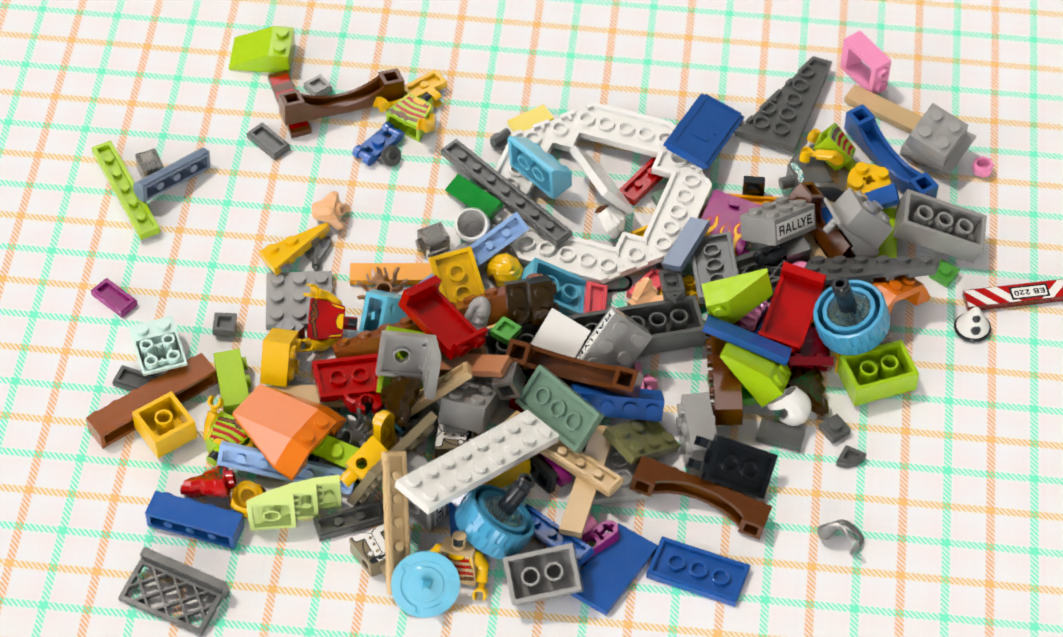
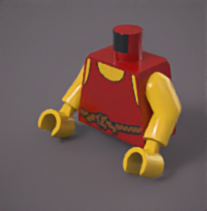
M307 283L306 286H309L311 291L310 293H303V295L314 298H310L307 338L301 339L306 347L301 349L300 352L325 351L332 347L331 345L335 344L337 340L343 338V329L357 330L358 317L345 316V306H342V301L329 291L318 288L315 284Z

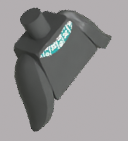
M800 152L795 154L787 165L786 176L778 179L781 190L789 188L794 190L800 182H813L824 197L831 202H835L846 191L840 185L832 183L833 181L822 160H816V157H811L808 163H804L799 160Z

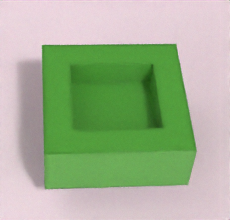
M941 259L936 275H929V278L947 288L959 275L960 269Z
M503 316L490 330V336L508 346L510 338L515 339L522 332V326Z

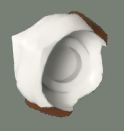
M613 204L599 206L595 214L597 213V217L603 224L606 233L609 234L610 239L620 237L625 230L626 216L624 212Z

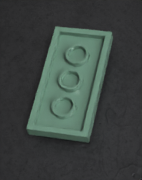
M540 364L523 388L521 397L515 401L522 409L529 410L560 435L558 439L575 453L579 454L605 416L550 370Z

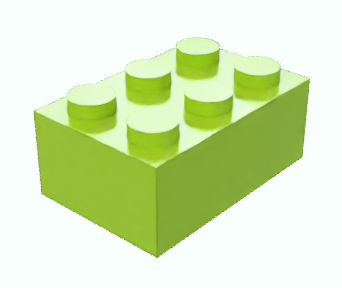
M902 340L876 346L862 354L839 356L837 373L853 406L910 392L917 388L919 372Z

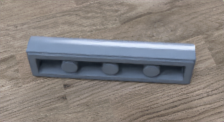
M200 148L135 182L133 189L136 196L145 203L210 168V152L206 148Z

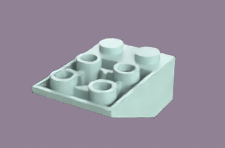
M172 316L129 326L133 350L143 376L187 366L185 354Z

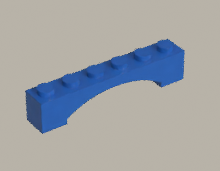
M864 104L846 112L844 124L846 132L877 166L888 169L890 180L896 184L903 194L909 189L937 198L939 185L927 172L920 173L913 169L894 151L875 121L876 117Z

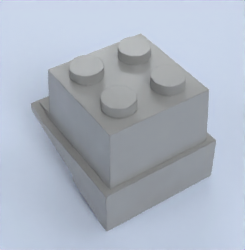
M932 103L902 145L900 154L949 176L977 136L967 132L968 124Z
M850 187L834 203L825 197L823 201L833 218L826 224L823 230L830 234L838 225L853 245L851 249L856 256L863 255L867 256V258H875L880 252L878 250L879 246L893 230L889 223L890 218L882 211L884 209L882 205L875 200L871 202L862 191L858 190L856 192Z

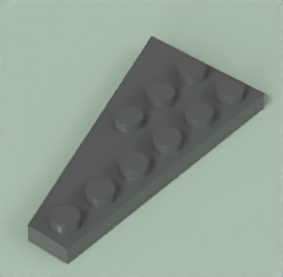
M812 56L792 79L789 78L785 82V86L778 89L759 107V110L753 116L751 115L742 127L739 126L735 130V136L795 153L830 72L832 61Z
M863 255L856 256L855 258H846L845 256H835L833 258L814 256L809 258L804 268L826 275L825 286H828L838 277L873 283V278L885 277V280L889 281L903 274L908 278L936 275L940 263L939 258H932L930 255H924L919 258H911L908 255L899 256L898 258H889L885 255L876 258H867V256Z

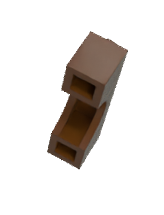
M800 182L788 198L793 201L803 199L806 200V203L815 204L816 229L810 231L814 236L815 242L824 249L828 258L835 256L851 258L854 255L851 249L853 245L842 230H833L830 234L823 230L826 226L822 214L824 195L813 182Z

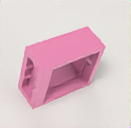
M861 31L845 38L840 68L860 87L874 94L884 92L887 89L892 60Z

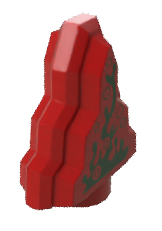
M219 465L215 469L204 472L202 475L184 480L180 486V492L182 495H187L190 498L202 496L209 498L218 496L220 498L228 497L230 489H234L237 486L235 472L233 469L229 470L228 467Z

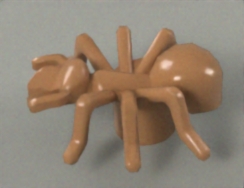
M376 267L377 273L373 268L371 269L372 280L368 274H365L368 282L373 283L375 287H367L360 281H356V284L361 286L366 292L371 289H377L393 293L401 291L409 280L406 278L400 283L399 287H392V284L397 280L400 267L395 268L393 277L389 282L385 281L388 277L386 267L383 268L385 275H383L379 267ZM365 295L357 296L358 300L363 299L365 301Z

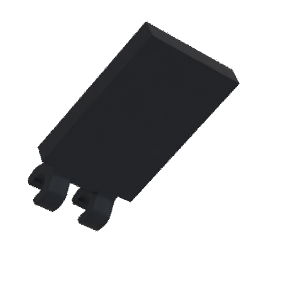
M715 434L713 440L696 436L694 444L707 448L703 462L689 457L688 467L703 471L702 479L764 499L778 455Z

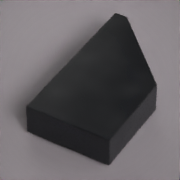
M537 455L530 457L532 468L530 474L535 482L548 494L554 492L559 475Z

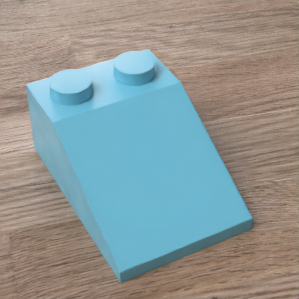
M536 257L523 269L522 279H526L528 275L533 273H542L543 275H548L552 282L555 281L557 295H553L554 303H558L560 313L565 316L583 313L586 281L569 271Z

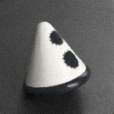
M974 307L956 318L954 330L965 341L981 342L990 335L991 324L981 309Z

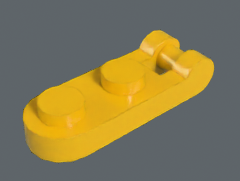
M382 410L376 413L373 418V436L390 451L395 446V417L393 413Z

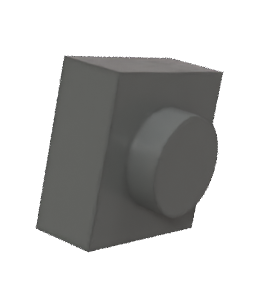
M215 312L212 328L213 335L235 336L237 313Z
M838 414L819 423L818 429L832 444L848 436L851 432V428Z

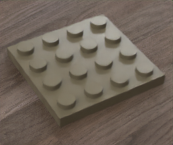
M431 411L390 451H406L407 455L410 451L416 453V450L423 444L422 442L434 430L435 426L433 423L438 417ZM382 458L367 472L346 500L349 504L354 506L358 501L363 504L375 489L383 485Z

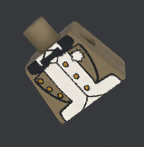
M439 423L435 444V459L479 435L473 431Z
M384 524L349 538L350 552L365 571L372 577L382 573L386 579Z

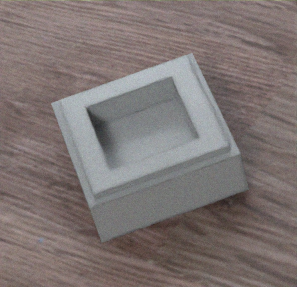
M321 74L304 82V88L310 95L324 96L333 91L332 85Z

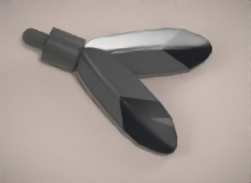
M330 236L323 237L316 248L312 246L304 253L312 262L314 271H318L320 268V260L331 245Z

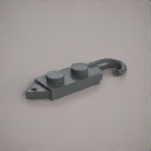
M662 262L653 265V269L656 270L658 266H662ZM669 269L658 271L663 299H669L677 303L682 297H686L681 272Z

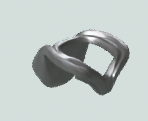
M839 519L818 526L817 535L823 540H828L840 528L855 543L849 552L850 554L855 553L864 543L862 533L847 520ZM844 526L848 527L852 532H854L859 537L860 541L858 542V540Z

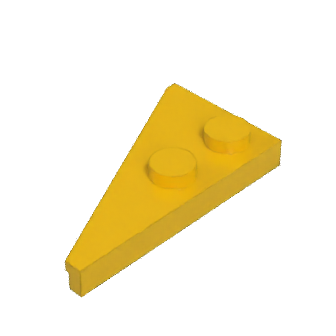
M325 222L295 236H289L278 243L267 245L264 249L259 250L260 258L275 275H279L281 273L280 268L284 264H292L299 256L312 247L311 242L315 238L322 239L330 231L329 224Z

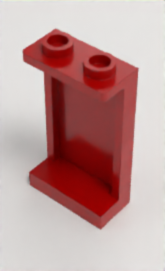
M784 261L779 281L758 335L792 348L790 355L801 353L813 320L815 303L822 294L826 284V275Z
M435 275L404 290L398 306L425 334L436 335L439 349L452 360L458 356H464L473 348L481 347L486 341L485 337L488 329L483 327L477 330L438 290L442 280Z

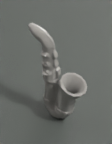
M484 296L474 298L464 315L477 330L483 327L487 328V322L491 313L489 300Z

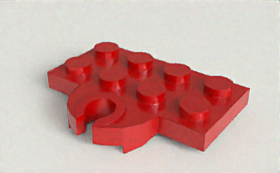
M378 353L312 361L311 368L319 401L343 400L345 406L351 412L357 414L356 409L360 408L363 415H365V406L362 403L369 402L373 405V415L381 411L385 405L381 403L380 393H376L378 375H376L375 371Z

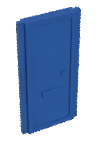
M701 93L664 142L663 146L701 169L705 168L708 170L744 120V116L739 111L708 94L704 95Z

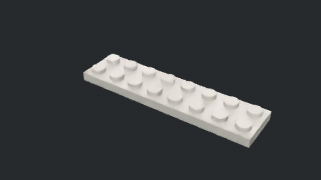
M525 410L396 480L395 488L426 514H430L558 442L560 435L529 410Z

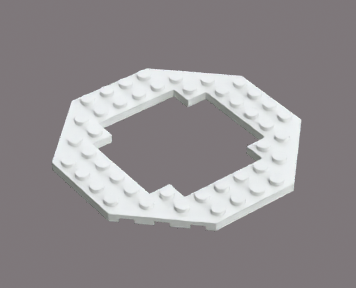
M593 102L587 104L586 108L579 111L574 109L560 114V118L549 121L547 119L532 125L533 128L525 131L520 129L512 133L511 136L526 137L532 142L538 143L548 154H550L552 148L570 152V149L574 145L576 146L579 138L656 157L652 166V174L669 178L643 237L622 232L616 247H611L572 236L556 248L526 224L529 230L509 244L515 257L524 265H528L536 257L569 271L586 282L591 281L599 284H606L650 267L664 260L690 217L700 218L712 191V183L704 175L703 169L666 149L667 147L663 146L664 142L676 128L673 122ZM507 143L495 170L529 196L534 184L510 166ZM503 206L494 217V220L499 225L514 213Z

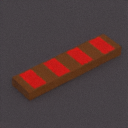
M287 70L267 75L278 106L279 93L295 90ZM308 121L286 125L291 138L311 133Z

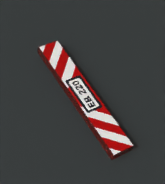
M1063 279L963 290L962 296L967 311L974 307H979L981 310L1060 302L1063 301Z

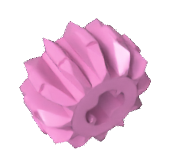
M765 300L738 320L737 325L754 333L766 316L769 303Z

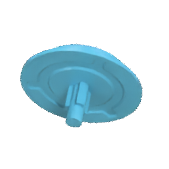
M419 551L408 555L396 566L391 579L392 595L398 606L406 613L421 618L438 616L447 611L456 601L460 590V578L454 564L447 557L433 551Z

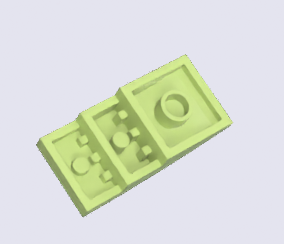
M340 475L316 477L290 483L247 500L250 531L296 527V519L319 517V510L341 509Z

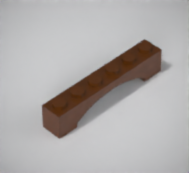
M398 68L378 72V76L368 83L339 94L314 96L302 94L299 89L279 93V113L286 126L373 107L376 97H383L388 102H392L404 97V79Z
M511 338L505 354L511 357V363L517 362L521 369L534 372L540 364L545 366L559 379L638 398L644 376L638 370L566 356Z
M643 455L630 485V490L648 497L659 493L677 494L709 504L729 517L739 527L738 532L758 540L761 538L772 509L771 505L763 501L755 500L740 492L732 491L719 484L709 482L699 476L691 475L676 467L668 466Z

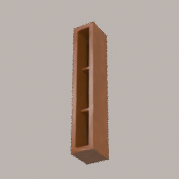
M202 353L190 357L187 360V366L168 370L161 376L151 379L145 385L133 389L129 394L120 399L112 401L104 408L92 412L86 417L88 431L103 449L136 430L132 415L133 411L171 391L181 404L218 384L216 369Z

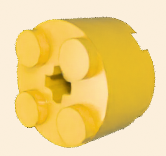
M859 162L848 174L846 190L850 187L856 192L860 190L866 193L889 185V171L885 167Z

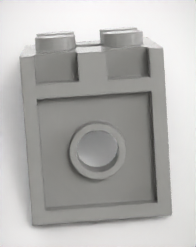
M382 330L375 371L376 375L419 378L422 380L425 398L435 400L442 358L436 335ZM403 350L408 355L404 359H398L395 357L396 353Z

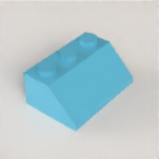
M511 135L508 137L510 166L554 200L572 186L571 170L567 166L560 164L552 154L546 153L538 143H534L526 137Z

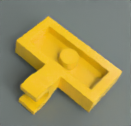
M434 69L404 85V95L412 94L420 98L424 93H427L433 98V107L438 108L442 105V102L439 100L442 98V95L438 91L447 87V80Z

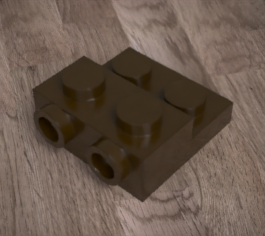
M548 275L504 282L508 319L519 325L533 323L534 326L542 325L551 308L559 312L558 303H554L553 295H557L555 281L552 282Z

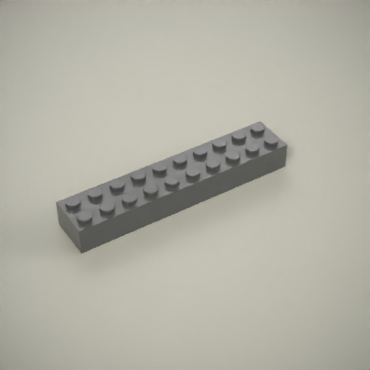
M696 295L682 297L677 303L667 299L617 308L646 328L653 337L639 356L705 346L706 333L702 331L705 323ZM609 309L569 315L567 317L590 330L586 338L587 340ZM533 323L520 325L522 326V332L515 340L531 343L541 325L534 326ZM489 328V336L485 337L486 341L483 344L487 348V354L505 355L508 346L490 336L492 328ZM521 369L524 375L531 373V371Z

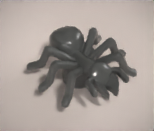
M357 408L356 416H347L346 422L348 426H346L347 430L343 432L342 438L336 439L360 449L373 435L368 432L373 429V424L369 422L367 416L361 413V409Z

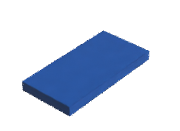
M619 523V539L592 556L580 571L584 592L570 594L607 616L652 558L658 547L655 543Z
M662 536L647 570L646 578L735 607L751 565Z

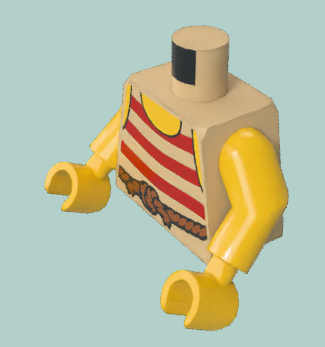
M456 531L452 534V537L446 536L443 543H437L429 550L442 554L454 564L459 574L460 583L476 586L478 583V588L472 593L474 600L478 598V591L483 593V601L487 599L489 591L485 587V583H488L489 563L483 553L466 540V533Z

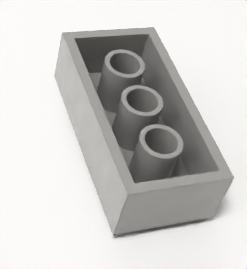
M907 189L900 199V204H897L893 237L974 263L984 250L987 215Z

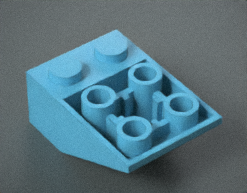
M377 289L367 291L359 333L367 330L373 331L383 324H394L400 322V319L407 317L408 315L398 306L402 295Z

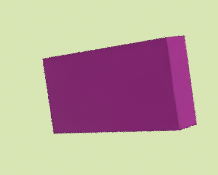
M105 278L91 290L93 297L121 318L138 305L135 298L108 278Z

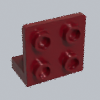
M816 327L809 328L801 353L790 355L787 365L791 372L798 369H803L805 372L813 369L819 370V372H830L833 368L834 357H830V349L823 344Z

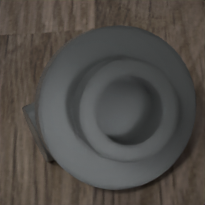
M505 128L501 132L493 134L490 138V145L496 150H504L508 143V137L511 135L510 130Z
M389 145L382 150L381 156L377 160L381 165L396 166L401 160V152L398 147Z

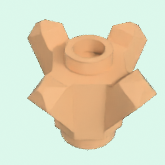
M332 191L321 201L313 203L312 216L315 220L327 222L333 228L342 230L345 227V223L341 221V218L345 212L350 211L351 207L348 204L341 203L338 192Z
M646 277L636 283L633 294L626 304L630 306L667 299H663V295H660L658 290L652 285V280Z

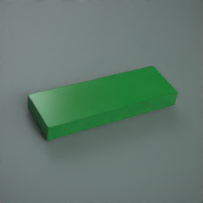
M459 174L456 175L445 189L449 195L469 208L475 207L482 210L489 218V221H492L504 206L500 200Z

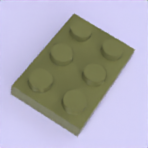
M633 420L607 427L602 434L631 465L639 463L642 455L648 458H657L677 452L680 444L674 439L673 435L659 421Z

